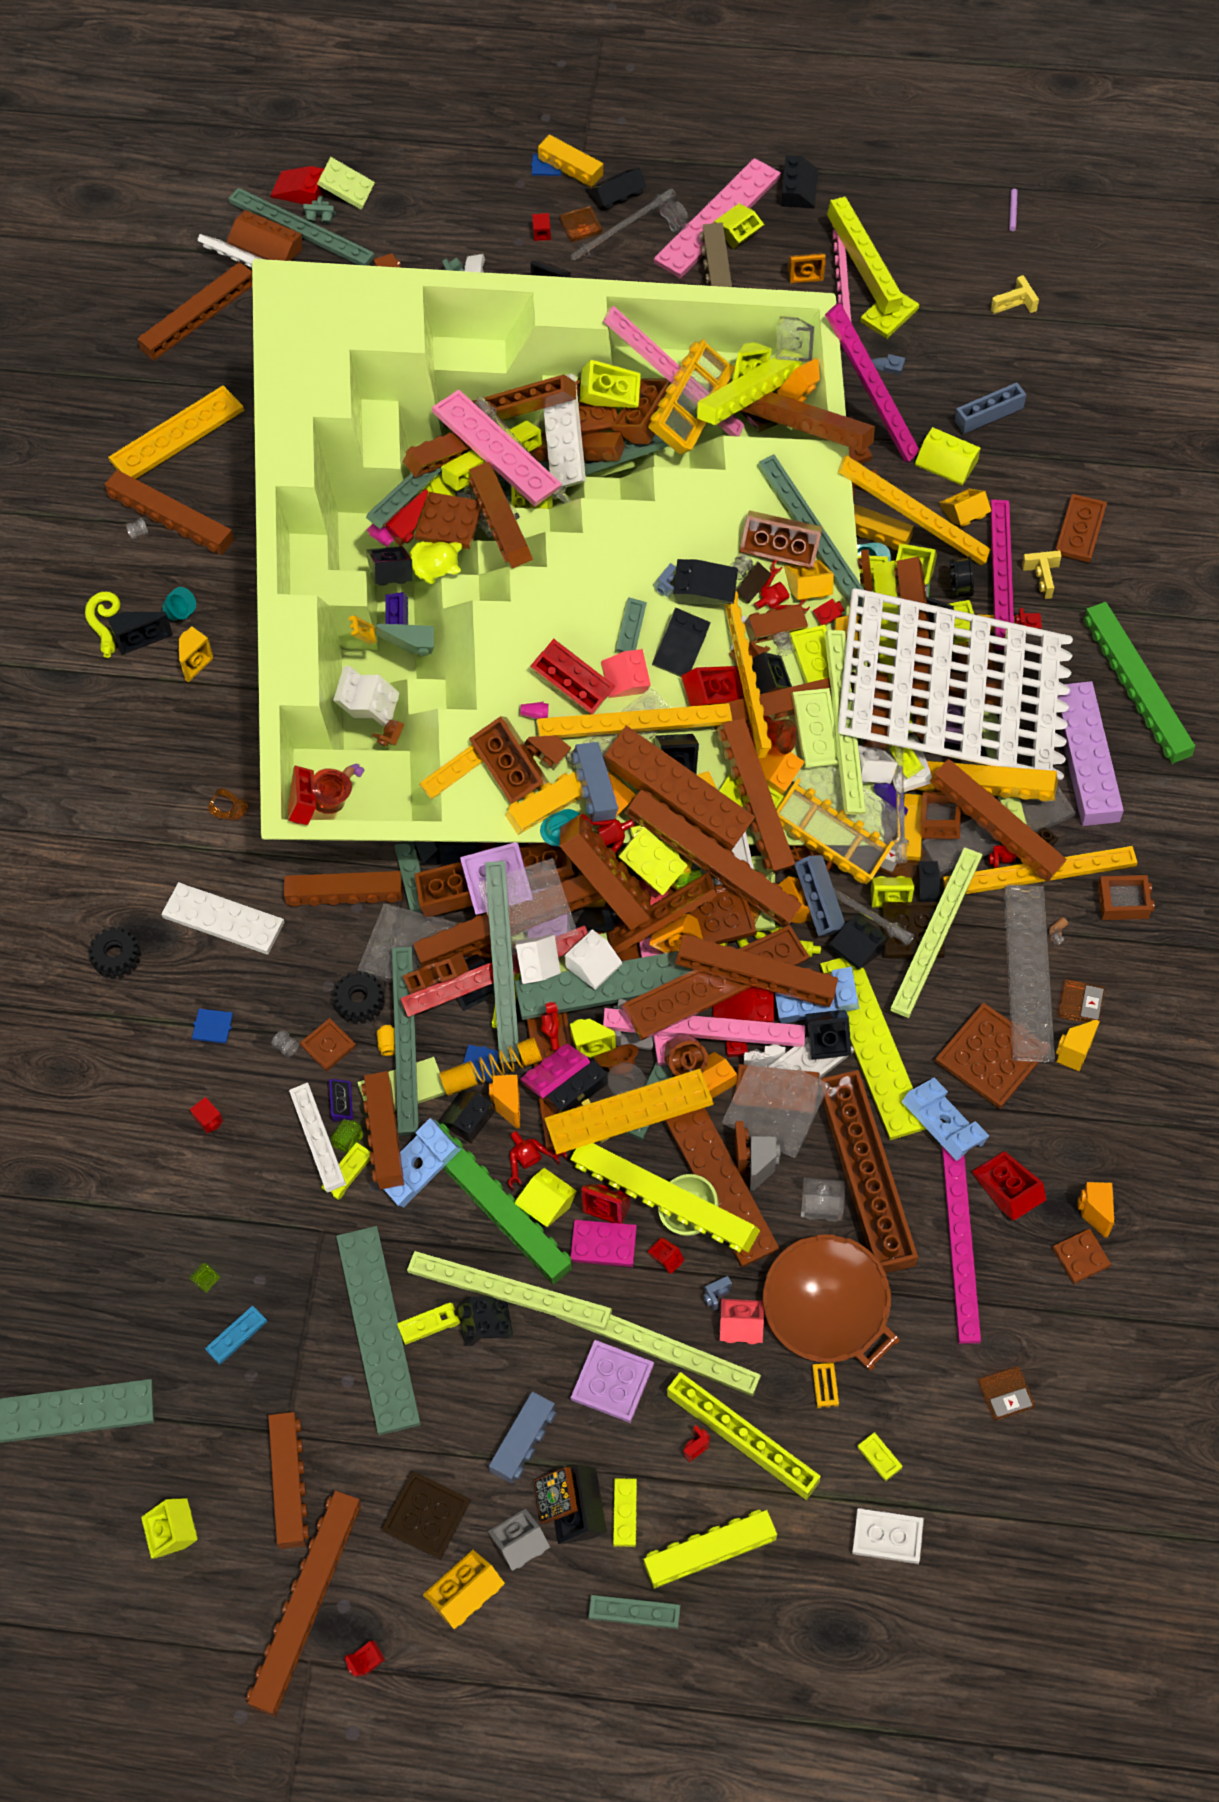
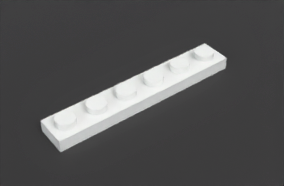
M305 1083L289 1090L325 1190L330 1192L346 1185L309 1084Z

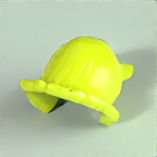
M424 541L416 543L409 553L412 559V570L417 577L429 584H434L436 578L448 573L452 575L460 573L458 552L462 549V544L458 542L449 544L437 542L433 544Z

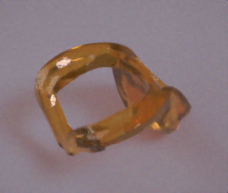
M219 788L215 792L208 805L209 812L222 819L237 820L248 809V804L244 799H237L233 793L223 788ZM218 795H223L233 801V807L229 812H222L213 805Z

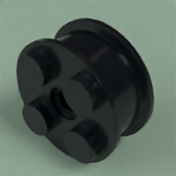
M971 555L967 559L956 560L953 557V559L949 560L952 596L956 595L958 597L959 594L969 593L974 596Z

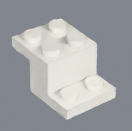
M343 666L333 701L353 718H373L381 726L385 727L389 720L393 718L399 692L380 675H360L351 666Z

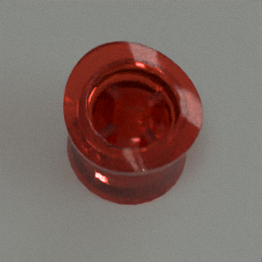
M763 715L764 721L767 722V737L771 740V750L782 754H789L794 749L797 738L794 723L790 719L774 721L771 717ZM750 724V726H749V733H750L752 742H753L754 747H755V742H754L753 733H752L751 724Z
M327 768L318 771L314 775L312 791L316 797V810L324 814H334L344 807L345 801L352 791L351 780L346 774L336 769Z

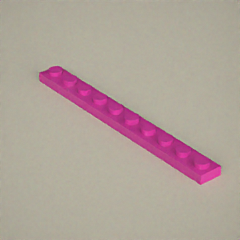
M836 303L825 316L840 340V344L904 462H909L920 450L842 304Z
M991 499L994 619L1014 623L1009 501ZM994 627V635L1005 638L1006 629ZM995 644V650H1004V646Z
M942 1146L959 1344L980 1343L981 1336L965 1158L963 1155L956 1161Z

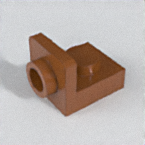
M389 720L384 727V734L373 733L372 737L378 739L377 743L387 747L388 744L396 746L405 724Z

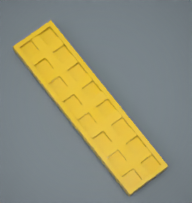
M697 1069L546 1117L545 1122L557 1155L713 1105V1100L701 1069Z

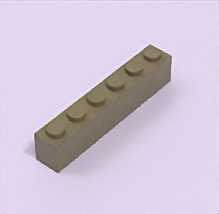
M723 223L703 224L699 235L700 242L704 244V246H701L702 256L706 258V260H703L704 270L708 272V274H705L706 285L732 287Z

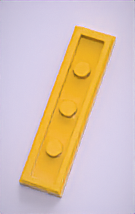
M472 744L420 782L419 785L432 800L484 761Z
M904 795V807L908 809L906 816H903L901 859L920 861L923 795Z

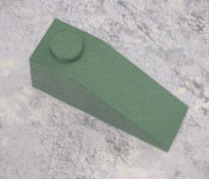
M376 624L375 635L411 653L420 656L432 654L434 649V626Z

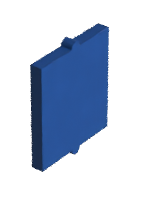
M533 153V162L531 163L532 176H561L560 169H556L554 166L538 159V154Z
M199 1009L196 1021L193 1023L195 1027L192 1040L227 1044L229 1031L232 1030L233 1012Z
M468 1044L463 1064L472 1061L483 1081L479 1057H481L493 1077L489 1053L492 1054L496 1064H498L499 1051L488 1049L486 1046L478 1047ZM492 1060L493 1067H494V1073H495V1071H496V1066H495V1064H494V1062H493V1060ZM483 1066L485 1075L484 1083H492L493 1079L490 1078L486 1069ZM475 1073V1076H476V1078H477V1082H478V1081L481 1082V1081L479 1080V1078L477 1077L476 1073Z

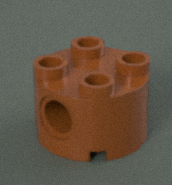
M678 1035L665 1044L664 1061L676 1076L697 1069H701L703 1073L708 1064V1053L705 1047L692 1035Z

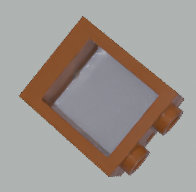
M923 792L921 812L922 839H960L962 809L957 804L952 803L943 792Z
M1148 875L1100 876L1098 893L1102 920L1149 919L1155 905L1154 900H1151L1150 894H1152V884L1148 882Z

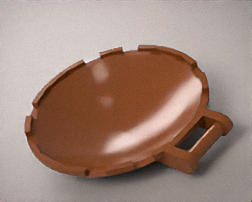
M829 1234L801 1239L787 1247L772 1264L763 1289L765 1315L777 1339L796 1355L823 1363L840 1362L856 1357L869 1371H872L875 1368L874 1364L893 1345H897L900 1342V1339L886 1326L891 1307V1291L886 1273L877 1258L858 1242ZM884 1334L888 1339L867 1358L864 1353Z

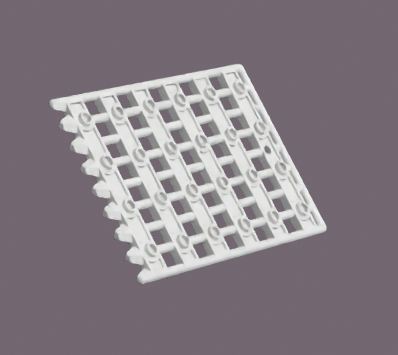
M854 588L851 591L838 733L990 766L1057 771L1058 780H1062L1064 774L1053 768V765L1064 763L1066 758L1056 752L1054 747L1064 746L1067 740L1056 734L1055 730L1065 729L1068 723L1056 716V713L1066 712L1069 706L1057 697L1058 695H1067L1070 692V688L1059 682V678H1068L1071 675V671L1060 665V661H1069L1072 658V654L1061 648V645L1070 644L1073 638L1065 634ZM858 597H863L862 607L858 606ZM883 602L899 605L898 615L883 612ZM919 610L935 613L934 623L919 620ZM857 614H861L860 624L856 623ZM955 618L970 621V631L954 627ZM881 619L897 622V631L881 629ZM990 626L1006 629L1005 638L990 635ZM917 627L933 630L932 640L918 637ZM855 631H859V641L854 640ZM1026 634L1041 637L1040 646L1025 643ZM953 635L969 638L968 647L954 645ZM880 636L896 639L895 649L879 646ZM989 643L1004 646V655L988 652ZM916 644L932 647L931 657L916 654ZM853 648L858 649L857 658H853ZM1025 651L1040 654L1039 663L1024 660ZM952 652L967 655V665L952 662ZM878 653L893 656V666L877 663ZM988 660L1003 663V672L987 669ZM914 661L930 664V673L914 671ZM864 662H868L870 667H866ZM852 665L856 666L855 675H851ZM1023 667L1039 671L1038 680L1023 677ZM950 670L966 672L965 682L950 679ZM876 671L891 673L892 683L876 680ZM986 677L1002 680L1001 689L987 687ZM913 678L928 681V691L912 688ZM850 683H854V693L849 692ZM1022 685L1036 687L1037 697L1022 694ZM949 686L965 689L964 699L948 696ZM875 688L891 691L890 701L874 698ZM985 694L1001 697L1000 707L985 704ZM911 696L927 699V708L912 706ZM848 700L853 701L852 710H847ZM1021 702L1036 705V714L1020 711ZM948 704L962 706L963 716L947 713ZM873 705L889 708V718L872 715ZM984 711L999 714V724L983 721ZM910 713L926 716L925 726L909 723ZM847 718H851L850 728L846 727ZM1020 719L1035 722L1034 732L1019 729ZM946 721L962 724L961 734L946 731ZM871 724L888 726L887 736L871 733ZM982 729L997 731V741L983 739ZM908 731L923 733L924 743L909 741ZM1018 737L1034 739L1033 749L1018 746ZM945 738L960 741V751L944 748ZM981 746L997 749L996 759L980 756ZM1017 754L1033 757L1032 766L1017 764Z

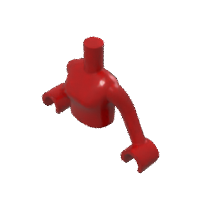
M778 560L771 564L770 573L772 575L760 590L762 599L754 603V607L757 610L765 605L770 609L777 610L789 606L780 605L790 597L786 587L781 582L770 586L775 575L779 574L783 568L777 569L774 567ZM802 600L799 605L794 606H802L806 601ZM802 607L804 614L808 612L810 607L806 609Z
M581 814V817L584 820L587 819L591 825L601 826L596 829L597 833L601 835L606 846L615 843L611 848L614 853L618 851L624 842V831L635 826L632 819L622 824L616 818L592 822L587 815Z
M548 1002L545 1004L547 1013L541 1014V1030L550 1037L552 1050H558L560 1048L558 1041V1008L555 1002Z
M517 1131L513 1132L510 1136L516 1145L510 1151L512 1177L509 1179V1188L511 1191H514L513 1183H518L521 1187V1181L518 1178L517 1159L524 1169L529 1168L542 1159V1156L537 1151L539 1150L541 1153L554 1158L555 1163L560 1165L558 1157L562 1156L567 1161L566 1152L556 1155V1152L547 1150L537 1140L532 1138L523 1141Z

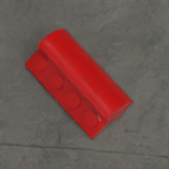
M554 638L530 666L532 670L589 714H594L615 688L614 684Z

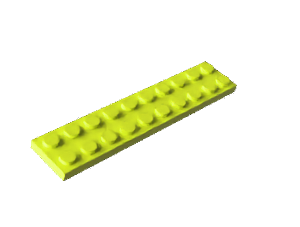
M842 957L821 963L820 969L822 973L832 974V970L852 967L860 1009L846 1011L849 1017L851 1046L854 1048V1054L889 1141L926 1130L924 1125L902 1103L906 1094L913 1090V1087L864 968L862 967L858 970Z

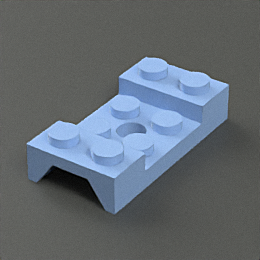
M852 967L832 970L831 975L837 977L838 982L830 1008L775 992L780 1022L784 1024L805 1020V1014L860 1009Z
M934 1077L909 1091L902 1103L950 1155L958 1161L971 1148L976 1145L983 1146L989 1135L976 1121L970 1124L945 1097L948 1091Z
M431 1118L423 1124L416 1132L417 1136L400 1152L405 1185L384 1189L398 1206L405 1207L461 1150L441 1130L438 1122ZM417 1158H421L423 1161L419 1169L414 1167V1162Z

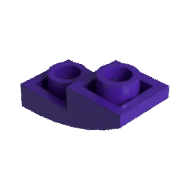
M888 783L874 784V791L883 807L891 815L906 816L908 809L898 800L900 794L894 790V786Z

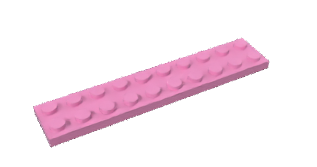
M754 158L654 258V264L681 279L703 257L701 246H704V244L700 242L699 235L703 224H713L716 219L739 203L750 209L781 178V173Z

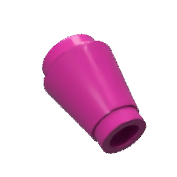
M372 523L366 530L369 536L386 547L394 540L385 526L380 529Z
M544 701L521 704L520 716L533 719L548 718L549 704L544 703Z

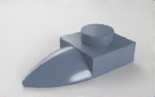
M888 354V357L872 359L875 368L880 371L901 375L905 358Z

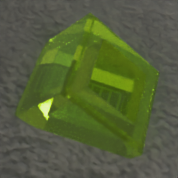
M202 1263L189 1276V1279L205 1293L220 1278L207 1263Z

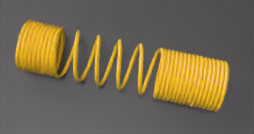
M532 1037L517 1043L522 1065L511 1046L508 1048L512 1068L499 1049L503 1073L500 1071L492 1054L489 1053L493 1076H495L492 1060L501 1075L505 1074L502 1057L508 1068L514 1072L512 1053L521 1068H524V1065L527 1067L542 1061L535 1038ZM479 1057L483 1081L472 1061L439 1072L447 1096L478 1085L475 1073L479 1080L484 1083L483 1066L490 1078L493 1079L481 1057Z

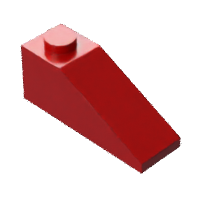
M426 489L385 526L399 546H402L404 543L408 544L414 538V532L428 495Z
M295 765L288 803V820L296 824L308 826L316 809L314 770Z

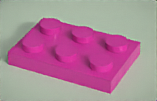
M566 1044L558 1048L550 1057L545 1058L534 1069L529 1070L520 1080L524 1086L541 1098H544L588 1065L590 1061L586 1055Z
M575 1220L571 1262L633 1267L637 1225Z

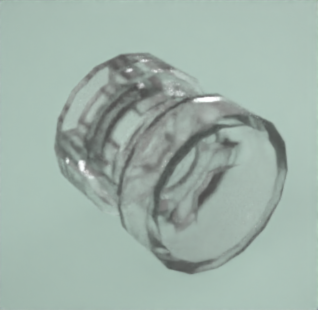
M142 517L134 523L129 522L125 524L132 541L140 535L146 536L149 534Z
M739 553L735 557V562H732L729 566L738 568L737 579L742 580L746 575V571L752 568L753 561L746 554Z
M789 631L778 633L772 637L773 643L777 646L776 652L779 656H787L796 651L794 644L791 643L792 637Z
M281 1030L275 1035L271 1044L276 1049H280L281 1053L288 1058L297 1051L300 1042L295 1038H291L286 1030Z

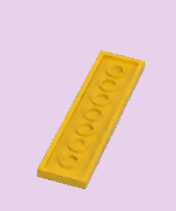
M221 386L109 456V461L117 470L137 479L243 412L244 407L224 386Z

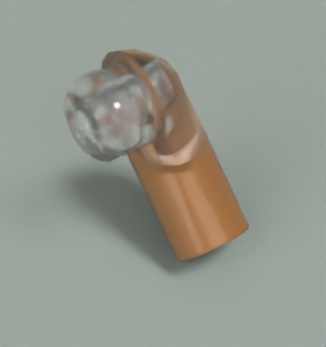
M1063 917L1049 928L1050 939L1056 945L1064 941V938L1061 936V930L1068 925V922Z

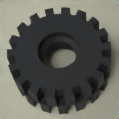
M110 927V931H107L105 928L102 930L103 934L97 933L95 935L96 940H91L92 946H89L88 949L90 960L97 973H102L105 978H108V975H110L111 979H116V976H119L121 979L124 978L123 974L125 973L130 975L131 969L136 970V963H140L139 956H141V951L135 936L126 929L124 932L122 927H118V930ZM113 947H120L122 949V952L116 957L107 956V952Z
M356 971V975H353L351 972L348 973V978H345V976L341 978L342 983H336L337 989L333 991V999L337 1012H339L341 1018L345 1017V1021L350 1022L352 1020L353 1024H358V1021H361L362 1024H365L366 1019H369L371 1022L374 1020V1015L377 1017L380 1015L379 1010H383L385 999L379 980L376 981L374 975L370 977L368 972H364V975H361V971ZM362 991L366 993V999L362 1002H353L351 1000V996L355 992Z

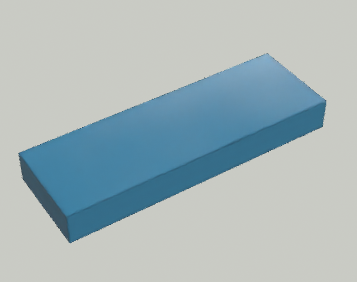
M252 1305L205 1348L206 1352L221 1365L267 1323L266 1318Z

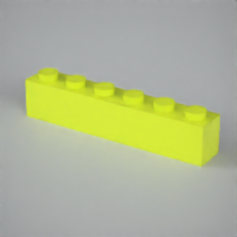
M527 420L506 431L527 452L542 445L541 429ZM472 449L441 466L443 482L458 491L470 484L468 479L471 477L469 469L486 463V461Z
M756 1510L750 1513L748 1518L743 1520L741 1518L733 1519L728 1523V1526L723 1528L716 1526L709 1529L705 1535L700 1536V1534L689 1537L685 1543L680 1544L676 1542L667 1546V1550L662 1552L655 1550L646 1555L647 1558H644V1566L653 1588L655 1589L777 1540V1533L768 1511L761 1512V1510Z

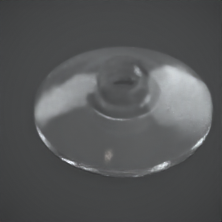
M621 1063L620 1065L613 1066L608 1073V1085L615 1095L647 1086L644 1073L631 1063Z

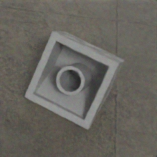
M751 1136L750 1190H755L775 1172V1164H779L780 1144H776V1137Z
M526 1508L488 1531L500 1554L512 1571L522 1567L532 1558L542 1555L545 1550L550 1548L540 1526Z

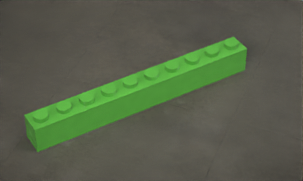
M1107 602L1087 608L1083 618L1085 626L1091 630L1092 637L1100 645L1102 654L1108 658L1110 667L1116 671L1120 683L1124 684L1129 698L1135 702L1138 713L1142 714L1146 726L1152 730L1155 741L1160 743L1165 757L1169 758L1172 764L1191 757L1196 747Z
M443 1123L439 1124L441 1130L461 1148L443 1167L445 1172L552 1285L557 1283L572 1270V1259L565 1251L561 1252L557 1248L556 1241L543 1233L544 1230L537 1222L533 1223L529 1219L530 1215L515 1205V1198L510 1193L506 1194L502 1190L503 1187L498 1180L491 1179L489 1171L483 1165L479 1166L475 1162L476 1158L474 1155L462 1148L463 1145L457 1137L453 1138L449 1134V1129Z

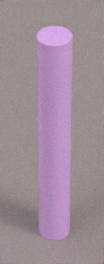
M1017 189L1011 190L1010 231L1016 230Z

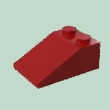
M307 166L281 171L270 195L271 198L303 205H312V201H318V197L323 196L326 190L317 185L324 169Z
M738 666L696 667L681 676L690 706L723 704L745 698Z
M754 986L713 1006V1018L774 1023V992Z
M1005 1151L972 1171L974 1177L999 1209L1013 1221L1046 1201L1043 1182Z
M591 1183L582 1187L583 1213L610 1223L623 1224L630 1207V1197L626 1193L611 1191L602 1184L594 1185Z

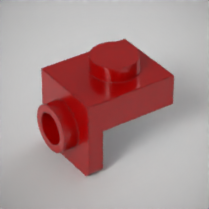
M832 598L813 611L820 624L826 626L835 621V618L843 617L844 614L842 612L845 609L840 601L836 602Z
M375 1641L368 1642L356 1653L348 1654L344 1657L349 1672L355 1677L366 1676L385 1661Z

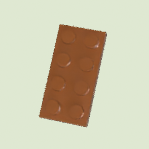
M1072 494L1055 551H1060L1061 556L1090 563L1107 502Z

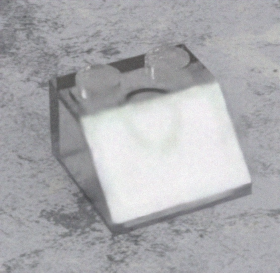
M780 316L777 328L776 359L811 361L813 356L814 326L800 318Z
M804 1177L801 1217H805L808 1220L818 1218L826 1219L829 1222L842 1221L845 1181Z

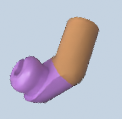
M357 763L348 766L343 770L337 782L346 786L353 775L361 777L365 770Z

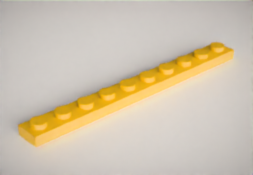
M846 455L842 458L838 470L839 474L964 555H971V559L981 566L987 562L990 548Z
M736 591L734 604H724L757 756L758 758H766L768 751L771 749V740L767 737V722L763 719L764 708L763 705H760L759 701L760 690L756 688V673L752 670L753 659L748 652L749 641L745 638V624L741 621L742 610L741 607H738V592Z
M728 703L537 719L536 723L538 736L557 735L559 738L617 734L621 733L626 725L635 732L716 726L732 721L730 704Z
M1133 846L1065 857L1067 860L1062 868L1050 880L1136 867L1138 862ZM1024 864L976 871L966 894L1044 882L1045 880L1038 877L1033 869ZM951 876L943 877L944 888H946Z

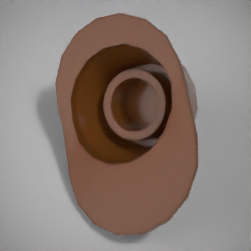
M633 1044L620 1045L595 1056L594 1060L601 1067H608L611 1073L620 1075L634 1068L636 1063L635 1057L639 1053V1048Z

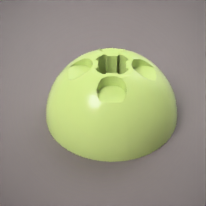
M686 1174L670 1181V1183L719 1207L716 1190L705 1178L699 1175ZM659 1211L663 1224L672 1232L685 1236L700 1233L694 1229L695 1225L691 1223L685 1225L676 1220L678 1216L671 1214L669 1217Z

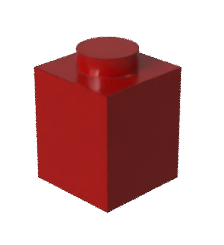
M549 213L532 214L534 241L551 240Z
M206 1097L189 1109L192 1117L207 1134L217 1130L223 1122L219 1111Z

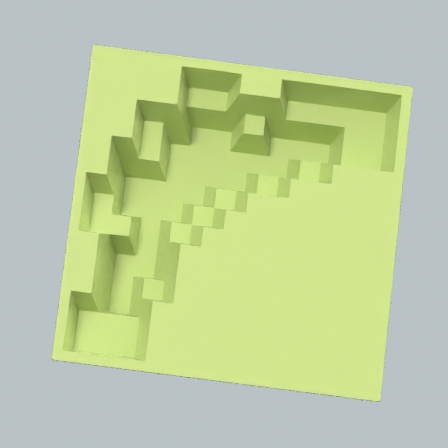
M254 259L252 261L262 839L546 843L540 834L542 822L517 835L505 816L511 803L484 762L432 800L419 784L470 747L472 743L469 738L500 716L509 719L524 743L528 737L538 736L537 719L520 716L521 704L542 701L548 703V718L590 715L532 670L530 666L554 638L604 677L601 661L619 654L615 652L628 597L647 602L636 650L643 649L651 686L646 694L615 698L607 697L594 714L690 707L682 678L652 665L667 623L675 607L711 622L692 669L696 667L737 666L729 655L732 651L730 650L732 638L724 604H678L673 592L669 597L658 593L653 585L670 563L675 567L677 566V559H698L737 567L736 587L757 561L770 572V566L775 560L739 551L749 510L793 520L757 465L759 461L775 454L860 583L852 481L838 473L842 458L846 455L849 456V447L782 424L758 432L740 411L733 414L744 424L739 437L729 436L717 424L713 425L706 422L692 450L680 455L669 446L635 458V467L601 477H586V482L566 487L553 493V508L551 509L512 508V501L508 502L533 560L515 568H511L509 562L505 563L483 511L471 548H462L458 552V566L461 572L456 575L448 573L436 578L434 584L426 583L423 579L417 577L412 570V581H407L404 584H397L395 582L388 583L385 586L377 585L371 578L366 549L387 548L369 536V533L366 531L372 524L366 518L368 512L411 474V471L402 462L406 451L410 447L419 446L425 441H432L438 436H445L451 432V430L443 426V422L432 412V407L457 390H460L473 401L563 374H573L576 376L577 381L581 380L582 368L590 360L641 373L640 380L641 378H665L603 322L609 308L612 306L616 307L680 367L682 366V360L690 352L689 347L691 344L703 339L729 364L735 366L739 350L745 343L751 342L772 348L770 359L784 351L803 357L802 365L817 358L819 361L820 380L815 385L817 388L806 396L807 400L804 403L846 416L840 340L825 316L836 304L835 294ZM701 356L698 364L715 379L719 377L721 372ZM694 370L691 377L708 391L709 382ZM681 393L677 403L697 419L698 407ZM615 407L617 415L623 407ZM544 409L495 422L512 429L527 420L541 429V433H546ZM672 409L665 422L683 439L693 427L674 409ZM607 430V431H600V432H615V431H614V430ZM462 491L465 498L474 499ZM416 530L412 541L402 545L408 554L416 543L421 542L415 540ZM393 540L388 547H398L399 545ZM778 561L774 567L777 569L783 568L779 574L775 575L770 586L781 582L789 592V599L780 605H799L801 600H797L790 592L784 565L791 563ZM675 577L670 583V585H672L673 587L675 583ZM834 580L833 595H827L825 598H809L802 605L805 609L810 607L808 612L804 614L808 623L806 629L821 625L813 610L832 598L836 602L840 601L845 609L842 612L844 616L849 615L850 605ZM761 591L757 593L750 603H747L738 595V607H741L742 615L746 616L747 619L753 613L763 614L771 610L767 605L758 610L754 607V603L762 599ZM403 592L408 597V625L434 626V649L432 654L420 656L411 653L375 635L376 643L370 645L351 635V631L354 630L350 628L352 622L349 621V617L355 615L374 625L375 629L376 624H385V595ZM836 621L826 625V629L834 630ZM745 629V638L748 639V641H749V638H748V635H747V632H746V629ZM789 636L756 644L761 647H770L767 653L782 656L792 687L805 684ZM852 665L851 672L855 671L856 673V666ZM343 666H351L360 675H380L399 692L392 720L399 721L405 725L396 746L390 744L387 747L377 743L378 739L372 737L373 733L384 734V727L373 718H353L333 701ZM790 715L781 721L776 719L770 720L767 723V737L771 740V747L788 750L802 759L795 716ZM714 726L637 732L654 745L655 735L694 734L699 743L696 775L709 771L717 790H719L730 774L731 766L729 760H726L724 756V746L719 741ZM750 727V728H748V730H749V733H750L752 742H753L754 747H755V742H754V738H753V733H752V729H751V727ZM620 733L560 738L571 747V750L554 771L543 766L541 760L536 756H533L548 781L553 784L564 773L569 775L574 772L576 774V766L571 761V753L574 752L576 744L599 742L602 755L604 756ZM857 738L858 744H863V739ZM357 763L360 764V767L364 768L365 771L362 776L357 777L353 775L346 786L337 782L346 767ZM295 765L314 770L316 809L308 826L296 824L288 820V803ZM802 765L782 795L785 797L792 784L799 778L801 781L798 786L806 791L809 788L816 791L814 796L822 802L825 799H829L832 802L830 807L837 812H840L842 809L844 810L839 765L804 768ZM615 774L633 793L637 794L639 792L637 788ZM862 783L865 813L848 814L846 818L854 823L858 820L864 823L863 829L870 834L874 831L880 833L879 840L883 842L880 804L873 788L875 783ZM792 794L780 815L799 827L812 806ZM581 798L562 809L575 810L580 815L585 814L591 819L590 815L586 812L585 798ZM816 810L804 829L805 832L826 846L850 847L857 837L818 810ZM623 812L616 819L622 824L632 818ZM632 819V821L634 822V825H635V826H633V827H636V826H639V825H640L639 823H637L635 820ZM591 825L592 830L597 834L596 829L601 826ZM748 827L746 830L748 844L756 845V837L751 832L750 827ZM630 829L624 831L625 838L623 844H628L632 839ZM784 830L789 846H806L805 843L792 838ZM863 840L858 845V847H872Z

